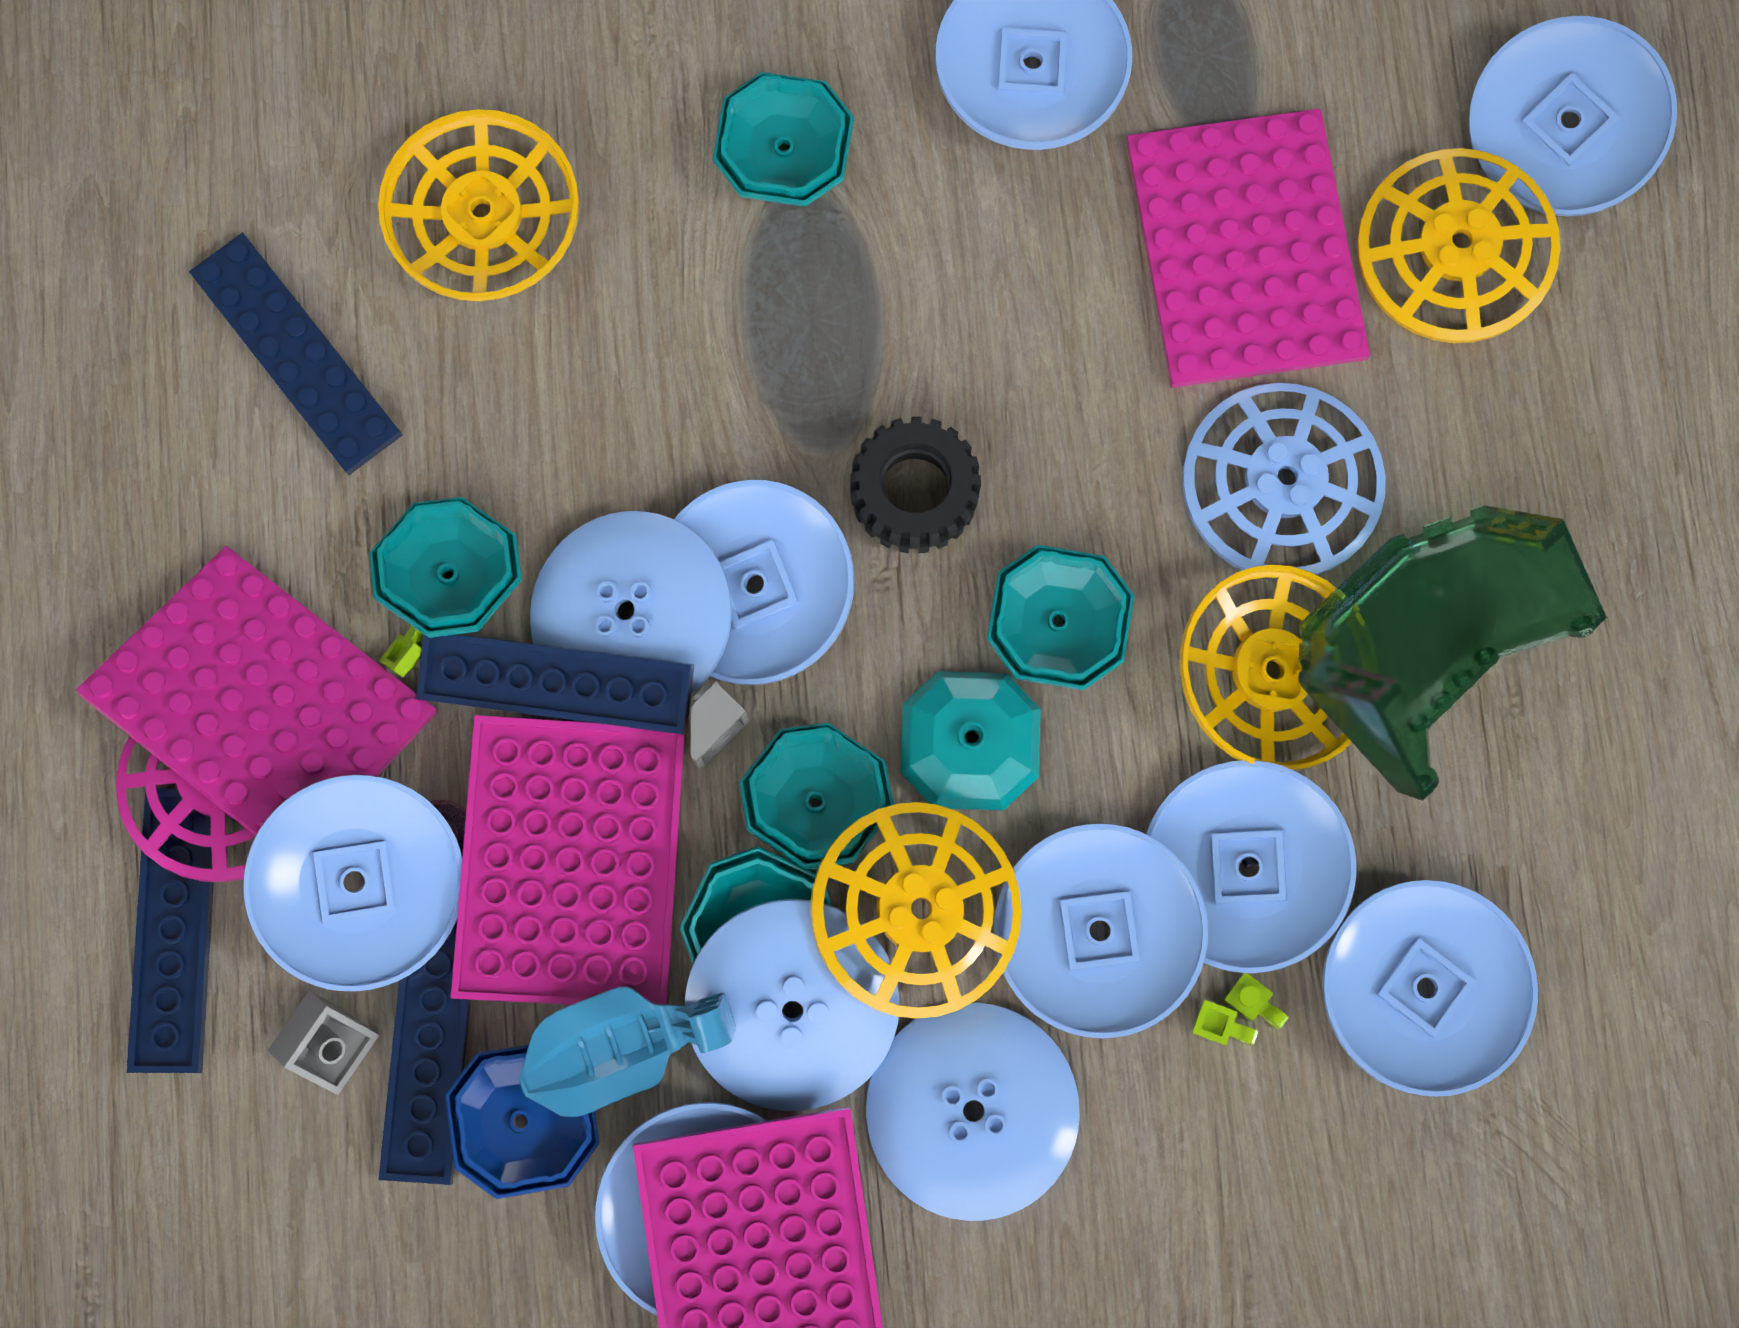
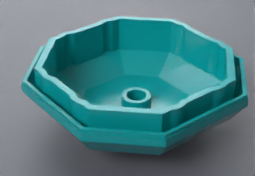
M761 72L723 98L712 160L740 197L806 207L844 181L854 116L827 81ZM784 144L790 146V149L785 152L780 151L778 148Z
M463 497L413 503L369 552L374 600L428 638L478 632L522 581L516 534ZM446 572L454 573V576L450 579L442 577Z
M1037 544L998 571L986 640L1015 679L1084 691L1124 663L1134 594L1106 556ZM1060 616L1064 619L1065 625L1056 627L1052 619Z
M938 671L903 703L900 773L929 804H936L949 809L1004 811L1039 778L1041 708L1007 673ZM970 731L975 732L978 735V741L975 743L967 742L965 739L966 733Z
M828 722L780 729L739 781L747 831L804 870L817 869L828 848L855 821L877 809L894 805L885 760ZM816 798L822 804L819 807H812L809 801ZM877 823L866 827L852 838L839 854L835 864L854 863L879 830Z
M759 846L710 862L679 926L692 964H694L697 955L709 937L726 921L743 910L761 903L780 899L811 900L812 886L816 873L811 870H804L797 864ZM825 888L824 903L833 906L828 891Z

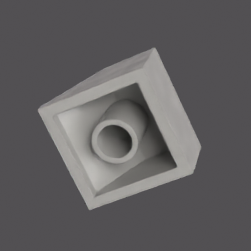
M717 682L711 687L708 685L703 686L692 699L695 703L691 706V758L700 770L749 723L746 711Z
M309 990L268 1049V1052L284 1068L339 1095L379 1037V1034L336 1004Z

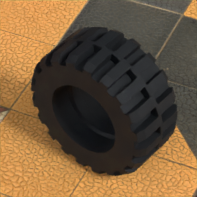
M911 417V423L903 424V420L900 418L893 420L891 427L888 429L883 425L874 430V437L872 439L866 438L861 444L860 453L855 455L852 463V473L850 475L851 501L859 523L863 522L865 531L872 538L875 536L880 538L881 545L890 548L891 544L898 546L899 552L909 553V549H918L919 553L929 552V547L936 546L940 549L947 546L949 539H957L963 533L966 524H970L978 504L981 475L978 472L979 463L977 457L971 455L972 447L967 440L960 441L958 439V431L951 426L947 431L942 429L941 421L931 419L930 424L921 423L922 417ZM920 459L928 461L938 467L945 475L947 480L946 496L941 504L929 511L920 513L903 511L890 503L884 494L883 480L886 472L893 465L904 460Z

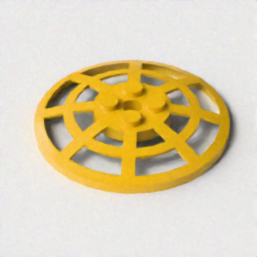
M477 109L459 111L440 117L423 126L404 142L386 168L380 186L378 210L385 242L395 260L410 277L423 287L443 296L458 300L486 301L517 294L536 284L556 266L573 239L578 223L580 204L578 186L571 164L562 149L549 134L534 123L517 115L497 110ZM488 125L516 130L531 137L537 142V145L526 158L510 149L489 145ZM465 126H474L475 145L454 150L439 160L424 147L432 139L448 131ZM548 152L555 159L564 175L569 191V199L550 202L546 183L536 169ZM415 156L428 171L423 175L417 186L413 205L392 203L398 178L409 160ZM476 157V171L466 173L456 179L447 170L449 166L461 160ZM489 157L507 160L517 165L518 168L506 179L497 173L490 172ZM529 176L538 190L540 203L521 205L516 189ZM437 178L447 188L442 198L441 206H424L427 192ZM479 204L490 206V212L484 217L473 215L474 208ZM569 213V222L564 238L556 253L548 261L536 252V249L540 246L547 233L550 216ZM392 217L411 218L416 236L427 252L412 264L405 257L397 243L392 226ZM540 217L537 231L529 244L515 234L522 218ZM423 219L443 220L449 235L434 246L426 233ZM506 243L518 253L515 257L503 263L489 266V250ZM460 244L475 250V266L457 263L447 258L446 255ZM525 260L538 270L531 277L513 286L487 292L488 276L509 271L522 264ZM439 263L453 272L474 276L473 293L445 288L429 280L422 273L434 264Z
M1465 148L1442 149L1425 153L1405 162L1391 172L1377 187L1366 205L1359 224L1357 256L1362 279L1371 297L1381 310L1398 325L1416 335L1433 341L1473 343L1493 338L1511 330L1525 320L1542 302L1552 285L1558 268L1560 235L1554 210L1546 195L1536 182L1518 166L1502 157L1484 151ZM1453 157L1480 159L1498 165L1507 171L1497 183L1479 175L1457 173ZM1439 160L1443 176H1438L1424 182L1409 195L1391 187L1398 178L1412 168L1428 161ZM1517 179L1521 180L1539 200L1546 214L1548 224L1529 223L1522 205L1508 191ZM1459 183L1475 184L1490 190V193L1481 204L1463 200ZM1445 185L1448 203L1432 210L1417 201L1427 192ZM1384 198L1399 206L1391 226L1390 244L1370 249L1369 235L1371 222L1377 205ZM1501 199L1513 210L1519 225L1501 227L1498 219L1492 213ZM1410 212L1423 220L1425 224L1421 230L1420 238L1401 242L1402 226L1407 213ZM1457 233L1465 234L1469 238L1470 245L1467 248L1455 246L1452 240L1453 235ZM1551 237L1549 265L1544 279L1537 289L1523 276L1531 258L1532 238ZM1522 239L1521 255L1515 269L1499 257L1503 240ZM1421 252L1423 260L1430 268V271L1421 282L1410 271L1404 255ZM1392 258L1400 277L1414 291L1402 308L1382 288L1374 272L1372 262ZM1490 268L1506 280L1496 289L1478 296L1476 278L1485 274ZM1441 277L1451 281H1462L1464 298L1445 296L1432 289ZM1513 287L1529 300L1521 309L1508 318L1493 325L1481 327L1479 307L1500 299ZM1424 299L1445 308L1465 309L1467 329L1454 330L1437 327L1422 322L1412 315Z
M1264 565L1237 572L1216 584L1202 597L1191 613L1183 632L1180 647V677L1190 711L1206 735L1223 751L1239 761L1242 760L1254 764L1255 760L1281 765L1291 770L1307 769L1326 762L1344 751L1358 736L1368 720L1374 705L1378 684L1377 659L1370 633L1356 607L1348 598L1327 580L1309 571L1292 566ZM1277 578L1273 599L1253 600L1236 608L1227 591L1232 586L1248 580ZM1291 581L1316 591L1330 602L1337 612L1321 623L1306 609L1288 602ZM1216 599L1225 617L1213 631L1207 645V650L1191 647V636L1199 618L1207 606ZM1271 610L1268 629L1252 634L1242 616L1254 611ZM1285 613L1301 620L1311 631L1299 639L1291 632L1283 630ZM1344 623L1350 628L1358 647L1362 677L1341 675L1339 654L1330 634ZM1230 626L1241 641L1233 657L1216 653L1222 636ZM1319 642L1322 644L1327 656L1329 673L1314 671V663L1309 649ZM1188 661L1205 665L1207 686L1216 705L1206 716L1201 712L1192 691ZM1269 661H1273L1279 666L1280 675L1277 679L1271 678L1266 671ZM1215 668L1232 671L1233 681L1237 689L1225 699H1223L1217 685ZM1312 685L1328 687L1322 705L1313 714L1302 700L1308 695ZM1339 690L1360 691L1359 701L1352 719L1344 731L1335 738L1322 722L1334 708ZM1244 701L1260 709V729L1243 721L1233 710ZM1290 708L1303 723L1291 730L1274 731V712ZM1226 718L1229 723L1241 732L1260 739L1261 759L1249 756L1233 748L1213 728ZM1310 732L1326 747L1318 753L1303 759L1286 762L1275 761L1274 742L1294 740Z
M921 802L899 803L877 809L858 819L845 829L828 848L818 867L812 886L810 903L811 926L818 952L827 969L839 985L856 1000L874 1010L896 1017L915 1019L938 1017L958 1011L987 992L1003 974L1015 951L1020 933L1022 913L1020 890L1014 870L1004 851L994 838L977 822L958 811L936 804ZM920 812L946 817L947 821L941 837L924 833L899 836L890 817L903 813ZM877 823L885 842L868 853L858 865L856 871L835 864L839 854L852 838L866 827ZM961 824L972 830L988 845L1002 868L984 874L976 860L955 843ZM926 844L938 848L931 866H912L904 846ZM890 852L898 871L889 877L885 883L867 877L868 871L876 861ZM951 853L968 867L975 879L957 886L954 880L944 872ZM828 878L849 885L845 907L849 930L828 938L825 928L823 909ZM1005 881H1008L1011 891L1013 910L1008 941L990 932L994 913L993 897L990 888ZM860 890L878 897L876 907L877 919L862 925L859 924L857 909ZM979 892L981 893L983 904L981 927L963 919V899ZM917 898L925 900L929 906V913L924 919H918L912 913L911 906ZM883 932L893 944L898 946L890 965L875 954L868 945L867 938ZM957 933L974 940L975 942L967 954L951 966L945 945ZM855 944L866 962L879 973L885 975L876 995L866 991L849 976L839 963L834 951ZM984 946L1002 954L998 964L989 976L975 989L961 997L955 976L962 973L976 960ZM931 951L938 972L915 974L905 972L904 969L912 952ZM898 982L912 985H929L941 982L947 1003L938 1006L910 1007L897 1005L889 1002Z

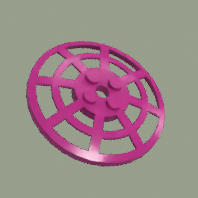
M129 736L118 763L116 793L122 821L132 840L144 854L164 869L179 876L202 882H229L244 879L245 864L228 868L227 846L248 841L255 837V835L246 828L226 835V817L230 815L172 769L157 770L159 759L152 753H150L147 762L146 772L126 774L132 749L137 742ZM176 783L183 799L168 815L159 800L156 785ZM144 786L146 788L149 805L161 823L148 840L140 833L131 816L126 799V789ZM194 809L203 815L211 817V836L191 832L179 824ZM174 834L190 844L211 847L213 869L197 868L179 863L158 850L168 837Z

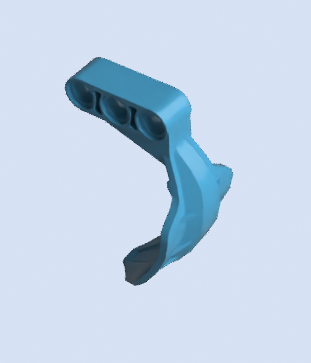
M619 986L569 1005L547 1016L532 1034L519 1082L526 1097L556 1114L565 1117L582 1116L659 1084L664 1076L670 1055L687 1043L697 1045L700 1053L710 1052L728 1045L732 1042L737 1027L725 993L714 994L684 1006L652 1003L635 989L628 986Z

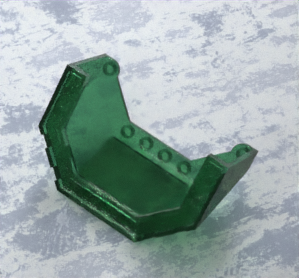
M1483 505L1470 510V517L1455 522L1449 517L1423 527L1424 533L1406 538L1405 534L1392 537L1299 623V633L1302 636V643H1299V662L1302 670L1299 672L1298 681L1301 687L1397 792L1423 801L1438 786L1439 777L1436 771L1431 768L1428 730L1500 658L1567 636L1587 637L1607 618L1565 521L1562 518Z

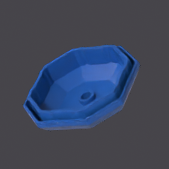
M529 1045L476 1053L444 1095L454 1169L496 1200L569 1187L600 1144L595 1111L578 1117L560 1116L524 1095L519 1079ZM521 1115L526 1119V1126L519 1129L515 1127L513 1123L515 1116Z

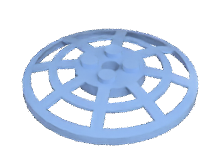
M1271 383L1257 385L1232 395L1222 401L1205 417L1195 431L1187 448L1183 465L1182 488L1185 505L1194 527L1203 541L1219 557L1232 566L1243 571L1251 567L1267 565L1264 562L1271 544L1294 547L1313 543L1320 562L1296 568L1320 575L1346 562L1363 546L1374 531L1385 499L1386 475L1382 456L1374 437L1365 423L1348 406L1316 388L1291 383ZM1275 391L1297 392L1306 395L1302 411L1280 408L1260 412L1251 397ZM1319 400L1330 404L1343 413L1358 428L1362 436L1346 442L1332 425L1322 418L1315 416ZM1238 403L1248 419L1231 432L1222 447L1202 443L1206 432L1215 420L1227 409ZM1281 418L1299 420L1294 436L1275 437L1266 421ZM1311 426H1316L1326 433L1337 446L1320 453L1314 445L1307 441ZM1254 427L1263 444L1255 450L1253 455L1232 450L1239 438ZM1368 448L1373 456L1376 470V496L1374 502L1356 494L1358 472L1353 454ZM1197 456L1217 460L1215 482L1220 500L1202 510L1195 488V463ZM1344 459L1347 469V490L1328 482L1329 472L1327 465ZM1227 464L1246 469V487L1231 495L1226 479ZM1282 469L1292 471L1295 475V483L1285 485L1280 482L1278 471ZM1323 496L1341 502L1342 505L1334 517L1321 526L1313 508ZM1252 500L1261 510L1266 512L1267 516L1262 529L1247 520L1237 507ZM1351 508L1369 515L1366 525L1358 536L1347 547L1333 556L1325 536L1333 532L1343 522ZM1227 513L1241 530L1258 540L1251 559L1239 554L1228 546L1213 531L1208 522ZM1301 516L1308 533L1299 535L1275 534L1281 518H1294Z

